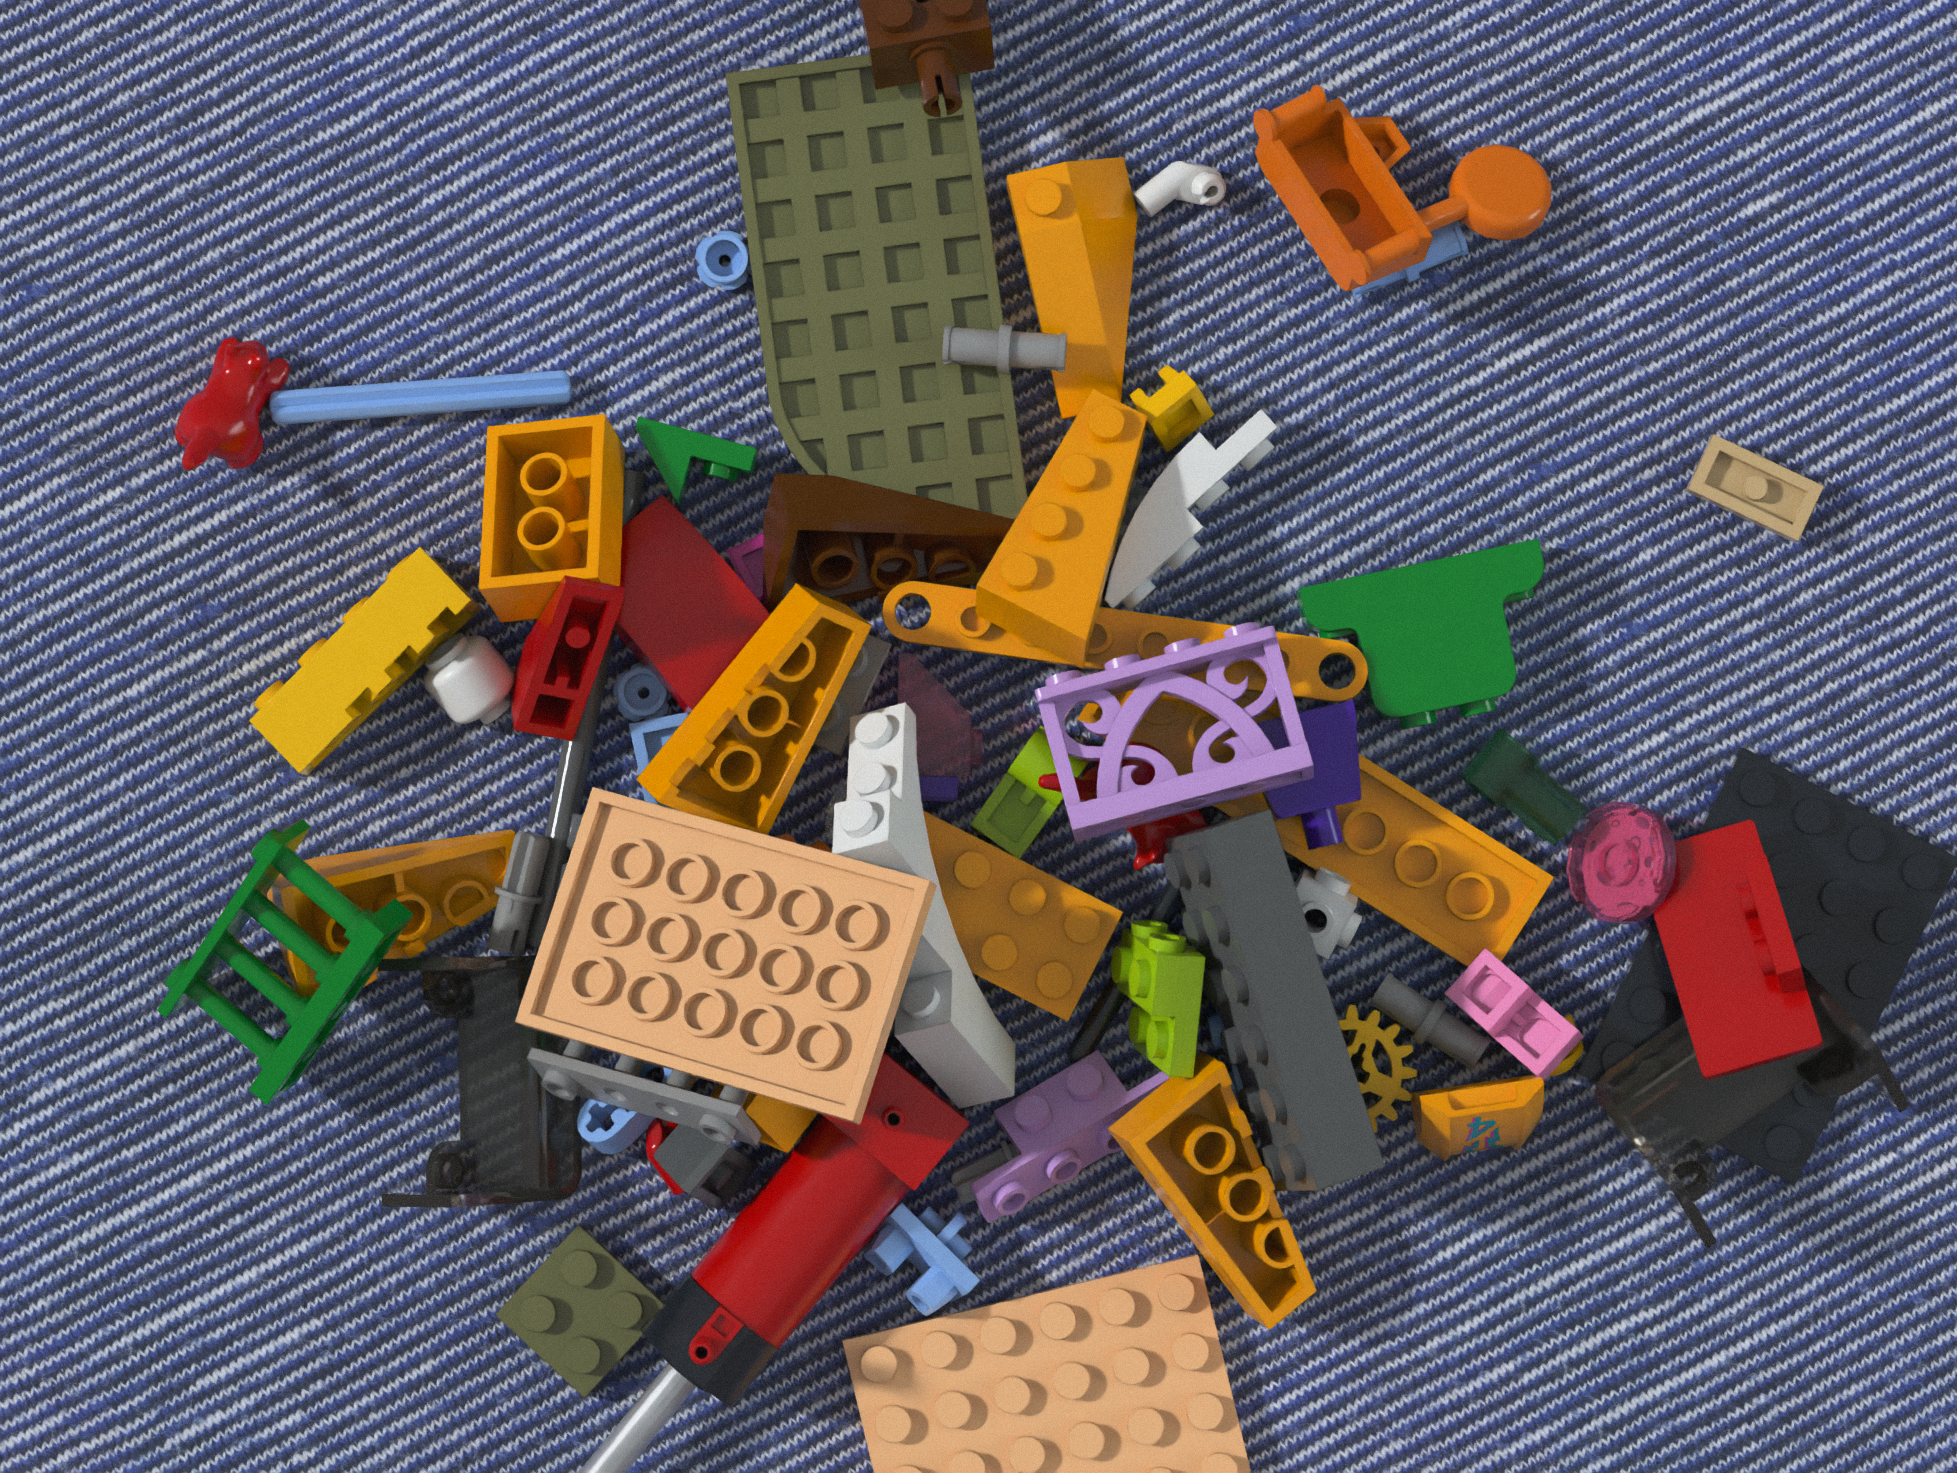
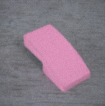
M1486 948L1444 993L1534 1075L1542 1077L1543 1082L1584 1037L1578 1029L1538 996L1529 985Z

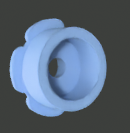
M728 230L719 231L715 236L703 239L697 247L695 254L697 261H699L697 273L706 285L710 287L718 285L722 286L724 290H734L746 282V274L752 270L749 247L743 243L741 235ZM727 255L730 257L731 262L728 266H721L719 264L721 256Z
M641 663L632 665L630 671L621 673L614 684V696L619 699L618 709L627 719L637 722L641 719L660 718L667 713L669 709L668 700L672 696L647 665L643 666ZM642 687L648 688L650 692L649 696L645 699H641L638 696V690Z

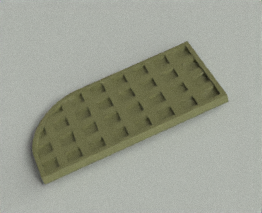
M868 54L725 73L769 404L775 423L787 447L808 475L838 476L1016 519L1027 501V492L1011 373H997V367L943 365L942 362L945 325L960 328L999 330L1000 324H1004L970 73L956 75L958 90L963 101L962 107L957 112L947 116L943 95L939 94L938 102L941 117H933L925 113L919 82L875 90Z

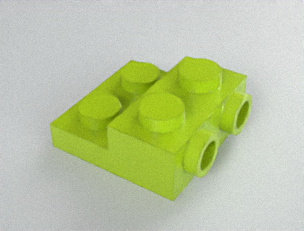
M1133 920L1131 922V929L1122 928L1121 946L1114 948L1111 958V974L1113 981L1117 983V989L1138 1004V1007L1131 1009L1129 1016L1130 1040L1134 1043V1048L1169 1077L1193 1078L1205 956L1187 944L1186 937L1174 934L1168 930V924L1154 920Z

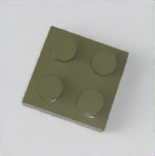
M579 1224L495 1315L585 1398L643 1335L641 1331L642 1326L648 1319H651L659 1312L665 1302L586 1228Z

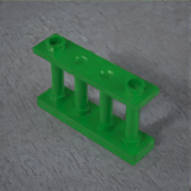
M303 819L281 833L276 828L270 830L255 846L251 857L257 862L194 956L184 959L168 976L165 986L170 991L157 1009L162 1016L167 1018L193 1001L258 1057L256 1064L262 1070L248 1090L266 1105L299 1081L414 915L396 899L375 913L369 908L362 911L294 852L311 829V826ZM279 874H282L346 929L344 937L350 943L343 953L337 951L332 954L265 896ZM250 917L256 920L317 973L314 979L321 985L313 996L307 994L303 997L236 939ZM221 960L225 961L287 1015L285 1022L291 1028L284 1038L279 1036L274 1039L208 982Z

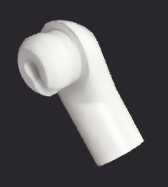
M1175 161L1135 191L1133 197L1142 210L1149 217H1153L1174 199L1199 205H1216L1225 196L1226 184L1221 174L1212 167L1185 161Z

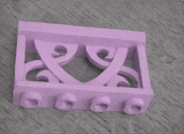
M1258 622L1236 625L1224 631L1225 638L1204 644H1201L1198 638L1180 640L1164 648V655L1141 660L1138 654L1121 656L1104 664V671L1086 676H1081V672L1078 670L1061 672L1045 680V687L1035 690L1075 842L1314 778L1313 761L1304 736L1274 626L1260 628ZM1247 660L1254 662L1264 670L1267 682L1260 697L1242 709L1235 701L1245 694L1248 687V676L1239 684H1231L1226 681L1224 672L1233 663ZM1207 670V684L1186 675ZM1134 690L1121 708L1120 703L1113 695ZM1163 694L1192 703L1220 720L1208 728L1199 739L1193 754L1192 773L1178 776L1172 764L1157 751L1144 746L1128 745L1143 716ZM1276 700L1289 743V747L1274 750L1268 738L1253 720L1265 712ZM1082 703H1094L1100 706L1102 709L1100 720L1095 723L1082 721V724L1093 735L1107 736L1104 746L1082 745L1067 734L1065 720L1073 707ZM1232 731L1237 737L1223 742V746L1231 747L1235 752V756L1228 763H1217L1210 757L1209 750L1217 739ZM1068 755L1082 760H1100L1096 799L1085 802L1080 801ZM1123 760H1140L1151 764L1155 769L1153 780L1146 785L1135 784L1131 777L1132 773L1138 769V766L1122 767Z

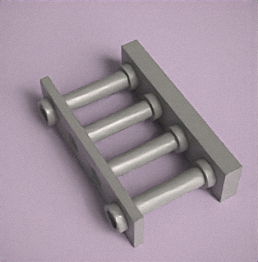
M572 1040L569 1041L562 1056L533 1047L527 1056L529 1062L543 1079L541 1082L542 1086L560 1098L574 1100L576 1095L660 1118L698 1129L709 1139L722 1144H731L734 1139L757 1146L762 1136L742 1107L749 1092L724 1086L718 1099L694 1093L690 1090L697 1077L672 1070L666 1084L640 1078L638 1075L645 1062L623 1055L620 1056L614 1070L586 1063L594 1047Z

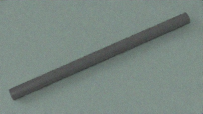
M625 469L622 526L639 513L646 477L645 473ZM614 629L612 630L573 741L563 740L544 836L549 839L550 846L537 894L542 896L543 900L541 904H535L525 943L527 946L540 947L556 899L562 864L568 862L571 851L566 847L572 813L580 815L614 642Z

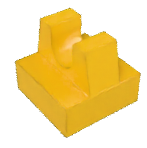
M1166 365L1158 371L1165 384L1151 397H1148L1143 390L1137 388L1130 394V397L1137 411L1147 415L1146 425L1168 453L1209 420L1214 413L1197 384L1183 370L1179 373Z

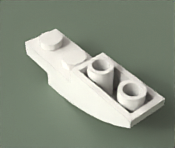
M1259 410L1216 450L1199 432L1173 458L1156 479L1137 508L1121 541L1110 572L1103 602L1107 608L1116 609L1120 604H1123L1128 611H1131L1156 588L1149 580L1151 576L1166 563L1175 571L1201 547L1194 538L1202 531L1203 526L1189 510L1195 504L1202 512L1207 510L1229 490L1230 487L1223 481L1229 473L1239 464L1247 471H1250L1275 448L1268 438L1274 434L1277 426L1262 410Z

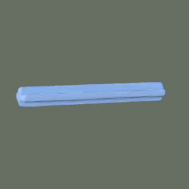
M559 370L281 390L271 393L270 414L273 422L278 425L563 405L570 402L571 384L567 372Z

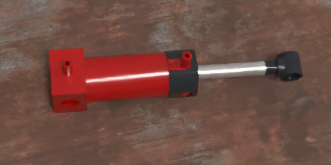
M884 1050L861 1124L858 1125L821 1114L691 1273L687 1272L668 1295L665 1304L659 1312L651 1319H648L642 1326V1334L661 1352V1356L668 1364L578 1473H626L696 1387L704 1392L711 1393L730 1407H736L743 1399V1395L751 1383L758 1376L762 1375L782 1351L781 1346L910 1189L915 1191L969 1126L970 1120Z

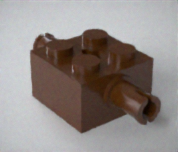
M857 0L875 90L919 82L925 113L929 116L941 117L938 100L939 94H942L948 116L957 112L963 103L958 90L956 75L995 69L991 24L985 0Z

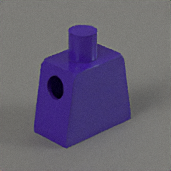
M1353 700L1298 713L1314 765V778L1262 792L1274 821L1300 815L1308 850L1344 842L1336 806L1361 800L1356 710ZM1281 717L1256 723L1268 738L1274 750L1289 747Z

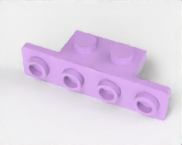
M1099 1050L996 1109L994 1114L997 1121L1019 1153V1156L971 1184L970 1188L986 1221L992 1223L1004 1215L1018 1212L1029 1200L1056 1184H1063L1072 1180L1083 1168L1109 1153L1121 1151V1146L1109 1132L1108 1128L1170 1077L1161 1071L1127 1091Z

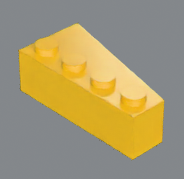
M421 547L413 554L411 553L401 560L386 576L387 580L371 597L367 595L356 603L342 618L344 624L328 640L321 638L300 657L297 663L301 668L285 684L281 680H277L254 702L253 705L259 711L249 721L299 774L308 776L420 669L438 646L454 636L482 609L443 566Z

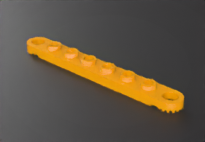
M908 581L894 587L885 598L882 610L884 623L889 632L900 641L909 644L1078 667L976 615V589ZM909 595H917L924 598L931 607L929 621L925 626L916 630L904 628L896 619L898 603ZM1100 607L1083 668L1104 671V664L1106 662L1130 654L1140 655L1141 660L1164 655V648L1184 639L1198 638L1201 644L1225 638L1224 631L1234 626ZM1276 632L1294 698L1340 703L1352 699L1364 687L1368 675L1367 662L1361 651L1354 645L1340 640ZM1342 655L1352 663L1354 678L1347 687L1332 689L1321 681L1319 666L1326 657ZM1242 660L1233 663L1225 670L1224 677L1227 682L1239 684L1248 676L1246 691L1263 693L1267 678L1264 670L1259 665L1251 661ZM1207 670L1186 675L1207 684Z

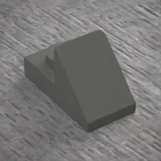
M678 1124L654 1153V1159L688 1195L719 1211L759 1166L753 1158L732 1143H718L703 1135L698 1129Z

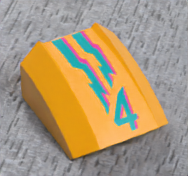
M1533 1075L1410 1093L1412 1095L1411 1106L1416 1139L1443 1161H1447L1451 1155L1501 1147L1511 1146L1515 1150H1520L1540 1122L1544 1106L1543 1078Z

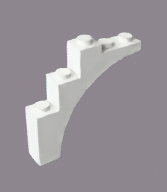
M904 702L850 717L847 800L835 803L832 853L928 879L937 885L895 1015L894 1036L959 1109L1014 1096L1016 1044L995 1017L975 981L953 928L931 854L921 802L917 764L916 715Z

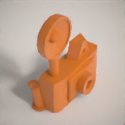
M1319 85L1312 86L1310 91L1271 111L1262 108L1256 110L1253 115L1254 127L1259 136L1255 155L1263 173L1334 281L1346 292L1423 262L1433 239L1430 233L1433 230L1461 220L1469 229L1486 238L1505 241L1523 238L1540 227L1551 206L1552 185L1545 169L1531 155L1515 147L1494 144L1478 147L1462 157L1449 181L1448 199L1415 211L1389 172L1411 150L1410 145L1391 117L1353 118L1340 98L1327 102L1325 92Z

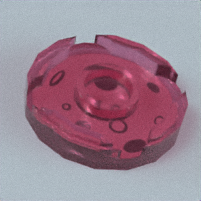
M1613 801L1595 808L1585 818L1590 821L1584 826L1582 832H1575L1569 845L1566 869L1571 893L1578 903L1584 904L1586 909L1591 912L1588 913L1599 921L1632 924L1648 918L1665 901L1674 882L1677 854L1673 834L1659 814L1645 805Z

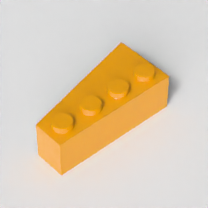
M1095 389L1091 391L977 583L976 615L1083 669L1109 568L1111 567L1123 516L1125 515L1142 453L1147 415Z
M796 583L636 780L658 802L681 812L768 835L872 625L849 606Z
M1201 1052L1195 1057L1193 1078L1170 1077L1111 1125L1108 1130L1245 1313L1270 1330L1317 1290L1289 1221L1282 1214L1273 1191L1275 1186L1268 1169L1263 1166L1251 1137L1253 1133L1246 1115L1239 1108L1230 1086L1233 1083L1226 1066L1217 1059Z

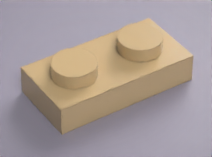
M1714 434L1710 437L1685 491L1795 543L1799 541L1824 486Z

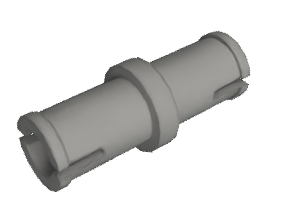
M1000 324L999 330L960 328L945 325L942 349L943 365L997 367V373L1008 374L1010 373V368L1065 372L1067 333L1052 334L1013 331V325Z
M1390 972L1368 1004L1415 1033L1412 1039L1422 1045L1426 1040L1466 1066V1069L1469 1071L1473 1069L1492 1039L1446 1011L1445 1009L1448 1004L1437 998L1435 1003L1395 978Z

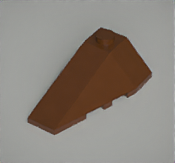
M775 473L763 520V606L771 614L796 583L840 603L877 596L880 604L884 603L886 596L894 587L908 581L954 587L978 583L1015 519L838 476Z

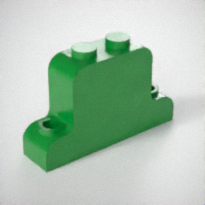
M1539 539L1301 587L1296 591V597L1304 625L1311 631L1318 633L1320 638L1354 637L1356 647L1361 651L1367 662L1368 675L1365 682V690L1370 708L1383 719H1399L1401 730L1437 723L1435 711L1459 707L1460 716L1463 718L1497 710L1494 699L1507 693L1516 680V666L1503 604L1535 597L1533 587L1540 581L1543 575L1544 562Z

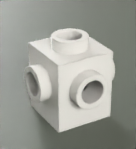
M1304 865L1294 885L1304 914L1308 910L1318 909L1326 915L1327 922L1322 927L1307 920L1306 922L1316 953L1329 959L1336 944L1345 949L1348 947L1359 927L1363 916L1354 912L1358 897L1349 892L1352 883L1340 874L1324 867H1319L1316 872Z

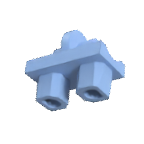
M900 1203L878 1228L879 1232L874 1236L864 1253V1257L879 1272L887 1276L892 1274L906 1258L922 1273L905 1294L908 1300L925 1316L935 1312L949 1301L953 1302L968 1294L980 1281L961 1262L972 1250V1247L957 1233L967 1221V1218L959 1210L944 1221L930 1206L916 1217L903 1203Z

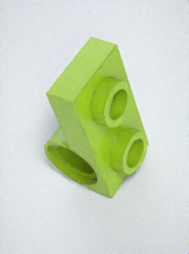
M1040 726L1032 735L1003 779L970 823V826L1018 859H1021L1063 800L1062 793L1043 789L1038 784L1039 777L1043 774L1056 773L1044 727ZM1068 755L1073 775L1079 778L1090 760H1082Z

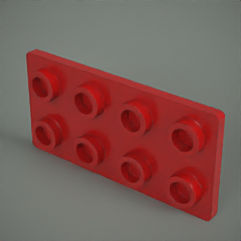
M1746 820L1670 843L1673 857L1670 880L1663 896L1652 908L1703 1078L1705 1080H1712L1822 1047V1036L1805 985L1801 964L1754 821Z

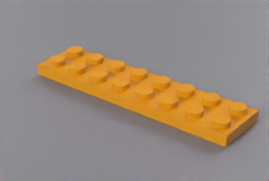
M1134 690L1113 695L1120 703L1121 708ZM1246 691L1235 703L1243 709L1256 701L1262 693ZM1163 694L1143 716L1130 741L1144 742L1158 748L1172 764L1178 776L1193 772V754L1199 739L1208 728L1220 720L1192 703ZM1277 701L1265 712L1254 718V722L1258 723L1281 717ZM1087 703L1077 721L1081 724L1082 721L1095 723L1100 720L1102 709L1099 705ZM1232 731L1217 739L1209 750L1210 757L1217 763H1228L1235 756V752L1231 747L1223 746V742L1237 737ZM1359 753L1361 800L1336 806L1344 842L1308 850L1300 815L1274 821L1285 853L1316 872L1319 867H1324L1345 877L1352 883L1349 892L1357 896L1358 899L1467 968L1485 948L1502 962L1554 879L1549 873ZM1262 792L1212 805L1230 818L1269 809Z

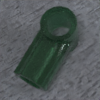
M1498 728L1459 775L1483 798L1501 810L1503 807L1506 808L1525 827L1529 828L1551 847H1555L1578 822L1588 807L1538 766L1540 761L1525 746L1507 732Z

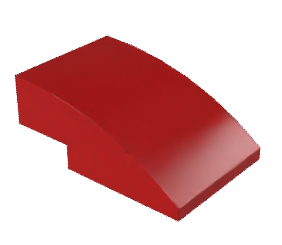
M663 495L657 497L622 526L620 586L625 588V597L613 629L640 663L650 668L682 710L686 713L691 712L770 614L725 560Z

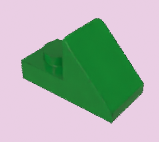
M638 416L635 429L679 507L683 505L694 462L704 464L701 474L718 480L736 483L739 474L753 477L759 455L757 448Z

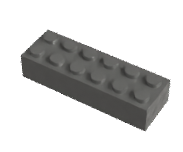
M1268 809L1231 817L1165 839L1164 842L1168 851L1164 855L1165 870L1171 884L1176 889L1180 888L1187 910V912L1183 913L1185 933L1190 943L1194 947H1199L1200 953L1205 956L1206 971H1204L1203 989L1209 1002L1213 1006L1218 1007L1225 1028L1220 1033L1222 1048L1228 1061L1232 1065L1237 1066L1244 1087L1239 1091L1241 1107L1247 1120L1251 1124L1256 1125L1262 1147L1258 1150V1155L1263 1166L1268 1169L1276 1190L1319 1191L1385 1167L1271 810Z

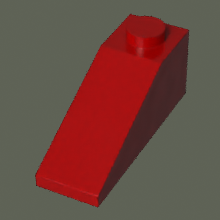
M564 575L527 636L514 672V685L510 690L514 730L573 741L625 597L624 587Z

